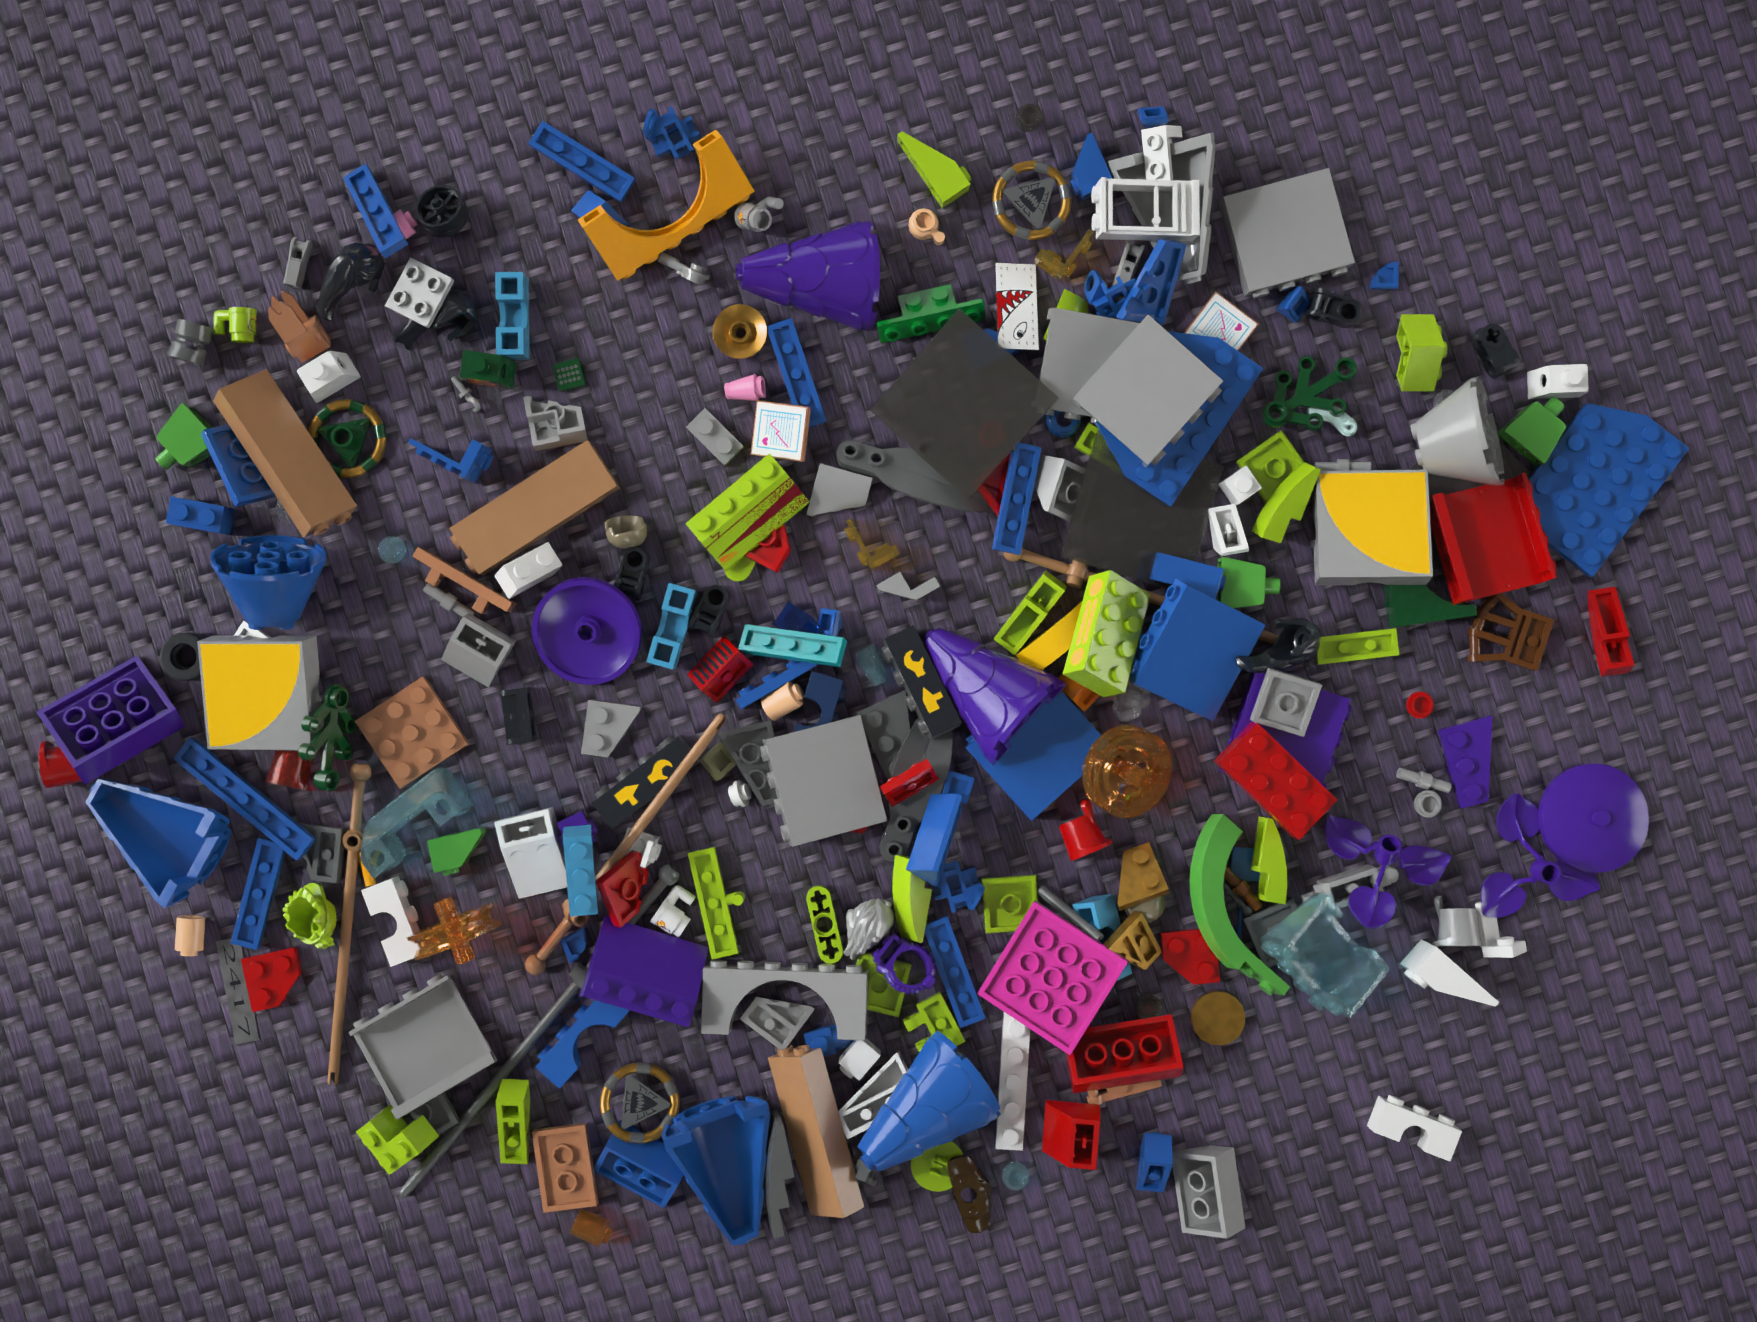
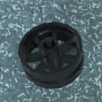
M436 185L425 190L415 204V214L419 222L434 237L444 238L458 233L465 226L469 218V209L460 193L449 185ZM455 199L459 200V204L452 205Z

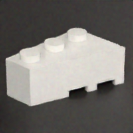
M900 1051L838 1111L847 1139L870 1127L882 1105L888 1102L904 1073H907L908 1068Z

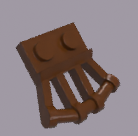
M1503 593L1488 596L1482 605L1476 609L1477 615L1473 616L1475 619L1472 628L1469 627L1467 631L1470 655H1467V662L1502 660L1532 671H1538L1554 619L1521 609ZM1499 602L1514 614L1515 617L1512 621L1489 612ZM1485 621L1510 628L1508 638L1482 631ZM1480 639L1505 646L1503 653L1481 654Z

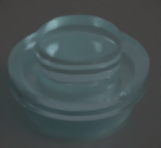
M391 536L381 541L378 553L383 561L395 564L404 559L406 546L400 538Z
M1019 1162L1009 1163L1002 1172L1003 1183L1011 1190L1024 1188L1029 1181L1027 1168Z

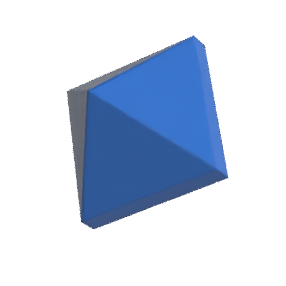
M1164 106L1138 109L1140 121L1147 129L1164 126L1169 122Z
M821 608L816 634L837 637L842 627L841 611Z

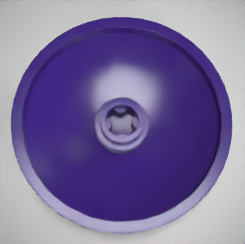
M581 577L569 579L556 585L542 598L534 612L532 637L540 658L554 673L574 683L595 685L611 681L627 670L639 651L642 627L635 606L620 589L600 579Z
M1581 764L1561 772L1546 787L1539 804L1538 823L1544 843L1559 861L1579 871L1600 873L1620 868L1639 852L1647 836L1649 813L1644 795L1628 775L1608 765Z

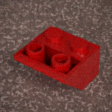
M1046 1100L1042 1151L1068 1168L1096 1170L1100 1130V1105Z

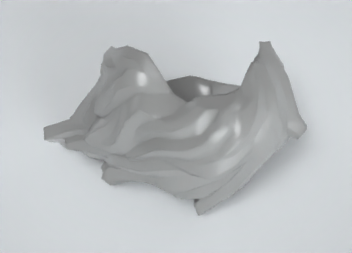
M880 898L871 899L861 903L855 909L847 911L848 945L843 951L846 956L850 955V959L855 960L857 955L865 954L867 949H871L887 937L894 922V914L890 908L892 905L890 902Z

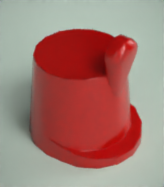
M43 741L40 744L38 756L42 782L46 788L82 782L59 746H54L50 741Z
M1088 799L1081 801L1084 815L1059 825L1070 861L1086 856L1113 843L1112 839H1105L1094 819L1092 803Z

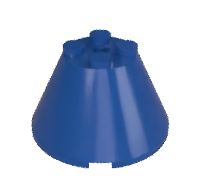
M284 535L239 539V544L228 547L227 543L222 544L210 555L212 568L242 617L248 623V627L252 630H261L265 627H277L282 630L292 629L294 622L301 617L327 560L326 550L320 544L316 543L314 547L306 544V539Z

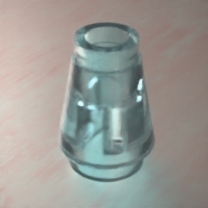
M875 644L868 645L855 652L857 656L855 660L872 686H877L887 681L881 651L876 648Z

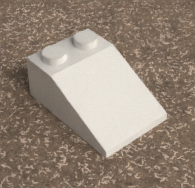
M1422 939L1400 963L1407 969L1404 974L1424 989L1426 986H1429L1435 991L1495 1007L1499 1003L1441 950Z

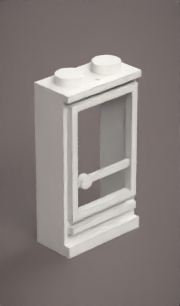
M1101 177L1096 186L1092 188V203H1096V214L1092 216V230L1096 231V239L1148 241L1168 239L1192 242L1200 235L1199 180L1106 179V177ZM1113 191L1154 192V218L1152 219L1154 227L1113 226ZM1158 192H1172L1173 227H1159L1161 218L1159 217Z

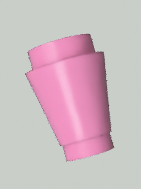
M756 374L725 383L724 386L727 399L757 401L760 398L766 397L765 380L763 376H757Z

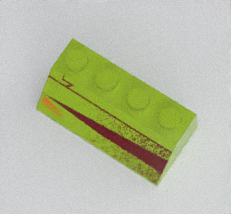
M769 453L691 518L686 525L727 572L742 560L745 554L755 549L759 542L762 543L773 534L774 529L777 530L810 501Z

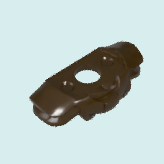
M967 1154L954 1156L947 1163L962 1220L970 1233H981L990 1227V1208L992 1206L990 1182L982 1174L981 1168L977 1169L971 1156ZM965 1188L974 1189L977 1193L976 1199L972 1202L964 1201L961 1197L962 1190Z

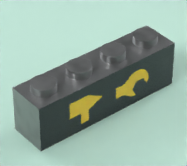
M914 625L885 638L883 641L884 647L881 648V651L887 663L892 661L896 669L893 675L898 686H904L908 694L905 700L911 712L916 710L920 718L917 721V725L922 735H928L929 739L932 740L959 727L962 722Z
M673 735L669 736L659 744L662 749L655 755L650 751L638 760L640 766L633 772L628 768L616 777L619 781L612 788L606 785L594 794L597 799L592 804L611 829L655 797L690 752V746L681 735L676 738ZM699 758L696 760L693 766H695L699 762Z

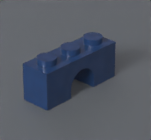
M815 671L811 672L804 697L812 699L820 705L822 711L821 718L814 725L796 723L794 732L838 720L839 713L834 711L837 701L843 703L847 690V687L842 686L844 680Z

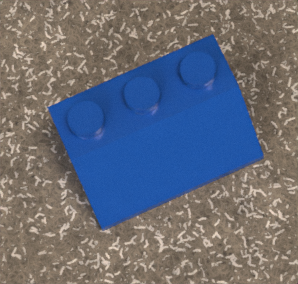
M634 1125L624 1129L628 1132L643 1133ZM612 1134L594 1167L595 1172L662 1208H665L683 1177V1173L667 1153L665 1145L659 1139L649 1143L635 1144L625 1142Z

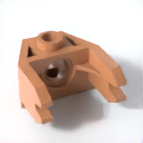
M284 290L281 291L284 302L279 301L275 296L271 297L272 307L268 308L269 321L284 341L286 349L293 358L297 357L303 363L330 347L331 340L318 317L314 315L308 318L292 294Z

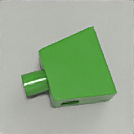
M1551 397L1545 406L1539 402L1531 403L1497 432L1498 436L1534 466L1545 464L1566 428L1565 423L1557 418L1565 406L1554 397Z
M185 403L179 405L157 434V440L166 449L155 459L166 470L177 461L182 466L191 468L211 456L201 434L204 429L212 427L193 406Z
M1227 557L1218 558L1217 567L1224 569L1222 575L1226 576L1223 590L1218 591L1216 600L1232 608L1263 605L1265 594H1279L1280 579L1265 578V566Z

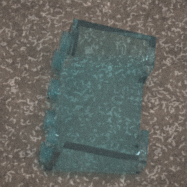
M441 767L430 771L364 824L360 853L362 864L373 878L391 871L406 856V848L396 835L398 830L424 810H427L441 827L454 816L466 813L476 804L448 769ZM437 801L448 814L441 815L436 811L435 805Z
M1314 893L1260 938L1261 948L1278 961L1277 966L1294 979L1293 984L1310 997L1309 1002L1319 1010L1324 1008L1336 1016L1341 1014L1352 1018L1390 970V967L1375 950L1358 946L1333 916L1341 918L1343 912L1328 895Z

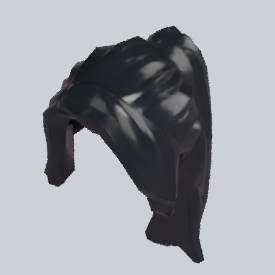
M354 243L344 246L343 250L340 251V254L332 262L322 283L319 302L316 304L323 319L327 321L333 320L336 304L352 288L371 282L368 290L375 292L378 289L385 263L375 245L370 243Z
M452 285L431 326L427 328L410 319L401 333L393 334L394 343H402L405 349L410 350L411 344L432 327L438 329L444 323L457 324L456 329L447 335V339L452 342L471 332L477 323V311L469 295L461 289L455 290Z
M1305 618L1275 620V629H1284L1277 637L1273 646L1257 656L1246 657L1238 655L1235 658L1236 665L1240 669L1253 673L1266 674L1268 668L1285 673L1295 671L1301 668L1304 663L1313 660L1314 656H1316L1322 637L1321 631L1317 625Z

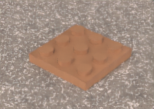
M422 676L355 721L399 789L404 788L470 744L425 676Z

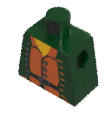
M463 350L460 369V380L462 383L513 390L516 362L502 355ZM502 366L504 367L503 376L501 374Z

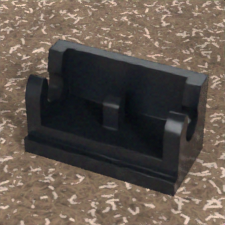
M530 687L499 691L504 717L506 745L537 741Z

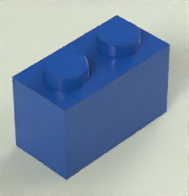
M170 496L165 523L231 535L235 509Z

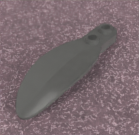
M845 441L837 449V462L842 468L867 476L878 477L890 488L909 497L972 513H983L990 508L989 504L971 483L977 476L960 463L941 454L915 448L879 449L855 441ZM849 450L855 452L853 455L846 454ZM873 458H878V459H880L881 461L878 462V463H875V462L872 461V459H873Z
M919 717L904 740L891 778L907 771L912 765L928 759L939 780L893 807L888 801L890 816L881 838L879 849L882 857L889 862H894L895 855H906L916 825L923 819L930 795L941 793L950 767L953 740L952 730L930 740L928 735H922L917 725V721L920 720ZM906 820L907 826L900 828L898 827V822ZM892 845L899 847L896 853L889 852V848Z

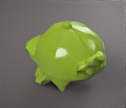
M318 882L309 883L300 888L299 891H293V895L288 897L289 903H286L283 908L285 912L283 916L287 920L285 925L287 929L294 933L293 936L295 938L301 939L306 944L315 945L318 949H326L327 946H333L335 943L331 935L335 930L337 922L336 909L326 899L322 885Z

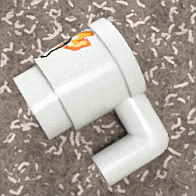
M679 885L672 888L650 921L677 937L681 935L691 919L685 916V912L674 906V904L680 898L691 905L696 898L695 895Z

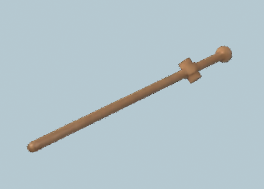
M1023 546L1021 555L1005 552L1003 554L1007 560L1012 562L1021 559L1066 574V584L1075 588H1081L1083 582H1088L1089 576L1096 574L1087 569L1089 561L1078 557L1073 558L1072 564H1067L1025 550ZM1144 590L1150 594L1149 603L1158 606L1162 605L1165 600L1164 596ZM1263 630L1258 640L1274 644L1279 635Z
M720 713L714 718L598 872L596 881L623 859L727 720L726 715ZM568 899L562 905L564 919L540 951L526 959L525 968L532 975H540L545 971L546 959L573 924L578 927L583 926L589 919L588 915L570 917Z
M354 763L349 770L350 777L354 780L350 830L344 834L342 839L343 845L348 849L327 1079L328 1084L331 1085L332 1072H334V1086L339 1081L359 849L366 842V835L361 830L365 781L371 776V768L368 764ZM351 836H355L358 839V843L352 842Z

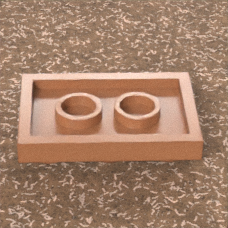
M587 1122L534 1129L532 1131L543 1213L597 1206L599 1200Z

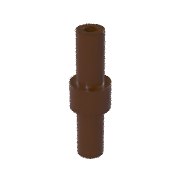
M1226 865L1224 879L1232 886L1231 890L1238 897H1242L1254 911L1259 910L1263 903L1250 891V885L1243 878L1239 879Z

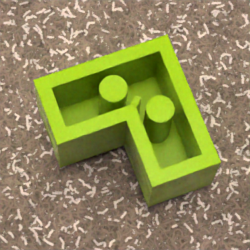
M1401 314L1396 335L1401 351L1396 376L1401 391H1434L1437 380H1440L1442 376V358H1446L1448 350L1447 342L1443 341L1441 326L1437 325L1434 314Z
M391 1104L356 1131L363 1144L368 1147L378 1160L380 1166L389 1175L420 1154L439 1137L423 1115L409 1125L405 1123L402 1117L396 1120L391 1111L393 1109Z

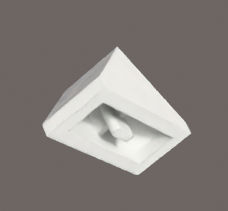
M1231 504L1209 508L1208 514L1213 549L1221 556L1248 552L1249 546L1236 505Z

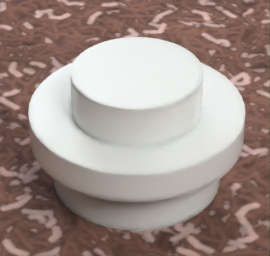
M741 780L734 781L733 785L728 788L731 802L736 807L748 806L749 799H751L749 786L746 783L743 784Z

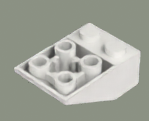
M553 807L494 822L500 848L519 899L567 887L564 849L557 836L560 833Z

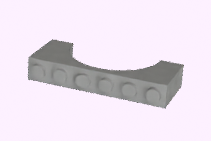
M711 960V964H707L703 968L701 1034L729 1035L733 1028L737 1007L747 993L757 986L770 981L788 980L806 985L824 999L835 1019L837 1039L865 1040L867 1036L869 970H862L861 965H847L846 969H835L834 964H819V968H808L807 963H792V967H781L780 962H765V966H754L753 961H738V965H727L726 960Z

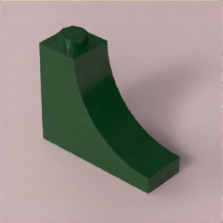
M1382 584L1388 627H1400L1477 615L1476 605H1453V603L1435 595L1426 585Z

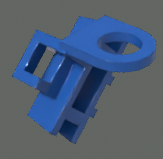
M672 106L668 108V113L659 117L656 110L650 108L644 122L643 135L645 139L652 143L656 155L661 158L672 152L675 160H678L694 152L691 142L699 139L700 133L698 130L696 131L692 123V117L689 116L679 121ZM674 123L676 124V125H674V126H672V127H670V128H668V129L665 130L666 127H668V126H670V125H672V124H674Z
M1091 270L1085 279L1084 293L1089 304L1094 305L1098 316L1116 317L1136 282L1135 278L1123 284L1120 276L1116 277L1118 284L1107 289L1099 272ZM1094 277V285L1090 291V283ZM1121 295H1124V298H1122L1121 300L1115 303L1113 302V299Z
M958 860L944 864L938 886L932 885L935 901L948 897L952 913L956 912L957 908L966 905L969 910L973 911L985 889L984 885L978 882L976 867L972 866L960 870Z

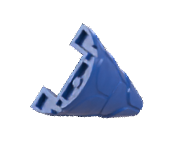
M102 778L92 785L90 795L86 800L88 807L109 839L115 842L131 869L135 870L154 900L163 908L171 907L190 895L188 890L195 886L196 883L202 885L220 862L230 840L231 829L227 827L230 821L223 814L216 812L212 808L153 792L147 787L110 778Z
M936 1031L927 1039L907 1073H904L888 1102L882 1105L860 1141L858 1148L863 1154L860 1159L870 1171L875 1169L880 1172L922 1156L924 1151L951 1142L956 1137L988 1125L1001 1115L998 1111L1000 1109L999 1103L984 1078L967 1057L964 1058L963 1055L955 1051L958 1049L957 1046L941 1032Z
M728 1096L700 1103L676 1115L673 1118L674 1124L671 1126L666 1125L662 1131V1138L667 1153L686 1177L689 1186L703 1202L705 1211L732 1246L746 1244L750 1239L758 1236L765 1191L762 1187L767 1159L766 1146L770 1112L768 1103L765 1100L753 1096H746V1101H739L738 1099L736 1100L735 1096Z

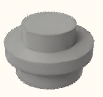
M1424 790L1415 797L1414 808L1423 817H1434L1442 808V800L1436 792Z

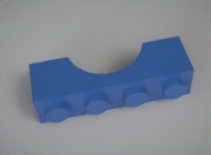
M596 1000L589 1007L584 1004L574 1015L577 1021L571 1027L566 1024L555 1036L559 1041L553 1047L548 1044L537 1056L541 1061L536 1065V1068L560 1089L582 1064L577 1051L580 1033L593 1025H607L615 1028L630 1010Z

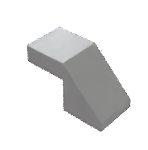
M898 572L876 585V587L881 592L916 601L936 590L940 585L934 577L910 590L901 572Z

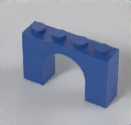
M1156 553L1150 580L1173 585L1175 579L1216 599L1218 591H1222L1224 588L1226 576L1222 575L1223 568L1163 553ZM1140 633V637H1139V641H1138V645H1137L1136 652H1137V650H1138V648H1139L1140 639H1141L1142 636L1144 635V634H1142V633Z

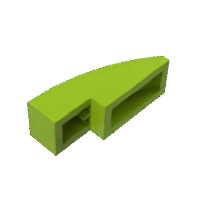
M1304 462L1294 470L1268 499L1253 526L1252 532L1262 538L1281 543L1290 519L1293 518L1301 521L1321 469Z
M1045 570L999 630L994 640L1013 655H1016L1065 592L1067 586Z
M1258 817L1250 870L1260 872L1256 897L1263 901L1286 905L1287 866L1281 838L1273 819Z
M895 855L892 892L901 937L923 943L932 889L925 887L923 879L906 870L910 856Z

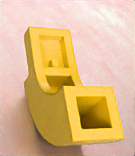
M1082 601L1016 655L1017 658L1024 664L1043 670L1069 650Z

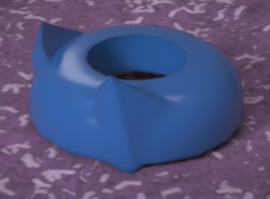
M1054 411V416L1046 415V425L1049 431L1060 438L1074 435L1081 424V418L1080 420L1072 419L1069 426L1062 427L1057 423V415L1061 413L1060 411Z

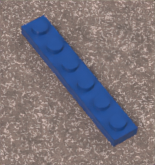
M189 737L173 758L296 861L301 860L317 838L195 737Z

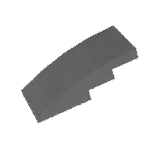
M778 1110L772 1111L770 1117L764 1173V1198L768 1223L774 1239L785 1236L779 1209L790 1207L784 1180L795 1177L784 1125Z

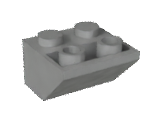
M468 613L463 616L451 636L441 660L483 685L490 687L516 640Z

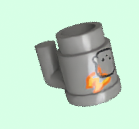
M769 196L756 205L752 203L740 204L735 211L734 218L737 226L743 230L754 232L767 230L772 222V216L768 209H781L784 204L783 200Z

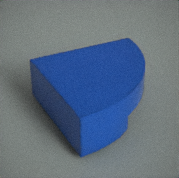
M1399 262L1389 263L1379 269L1371 279L1369 290H1398Z
M586 927L564 936L560 941L570 964L576 961L586 948V940H588Z

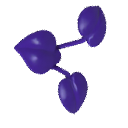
M1518 793L1512 794L1502 803L1496 817L1498 833L1508 842L1519 839L1520 843L1536 858V861L1532 863L1530 868L1531 877L1519 878L1514 881L1510 874L1497 872L1484 880L1480 891L1482 914L1484 916L1500 918L1518 911L1526 899L1525 891L1518 886L1521 883H1536L1540 881L1549 884L1554 896L1563 901L1577 900L1589 893L1600 890V885L1593 872L1573 869L1558 859L1555 863L1544 860L1543 856L1539 855L1526 842L1524 837H1532L1539 831L1538 809L1533 803Z
M1329 815L1326 821L1325 836L1328 846L1334 854L1343 859L1354 860L1359 856L1360 852L1368 854L1375 850V859L1381 864L1374 889L1367 886L1357 887L1351 892L1348 899L1349 909L1353 916L1364 927L1369 929H1376L1386 925L1395 913L1396 902L1394 897L1388 892L1379 891L1387 865L1393 864L1397 859L1399 868L1406 869V876L1410 881L1427 886L1436 883L1441 878L1451 860V855L1429 847L1408 846L1402 849L1401 841L1393 835H1384L1380 838L1379 842L1374 841L1373 845H1371V832L1365 825L1355 820Z

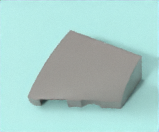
M530 396L523 397L534 451L581 443L588 440L581 407L573 405L562 406L558 402L550 400L546 404L533 401Z
M820 463L807 515L815 516L866 506L873 478Z

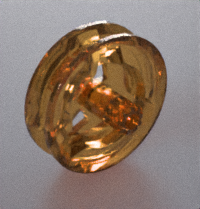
M1129 724L1111 728L1094 742L1085 758L1082 771L1084 790L1091 802L1115 817L1134 818L1152 809L1165 794L1172 774L1171 754L1167 745L1160 737L1139 726ZM1146 761L1147 766L1143 769L1140 768L1139 763ZM1120 784H1126L1123 793L1118 794Z
M451 897L434 903L440 922L406 937L407 941L414 944L417 943L419 948L414 955V959H423L450 948L458 965L474 959L475 955L469 940L502 925L500 920L491 917L490 913L495 906L494 902L478 906L458 914Z

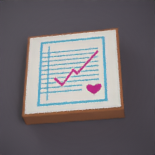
M1215 291L1184 333L1218 337L1239 351L1259 324Z
M757 400L751 455L765 457L770 453L773 458L805 462L811 407Z

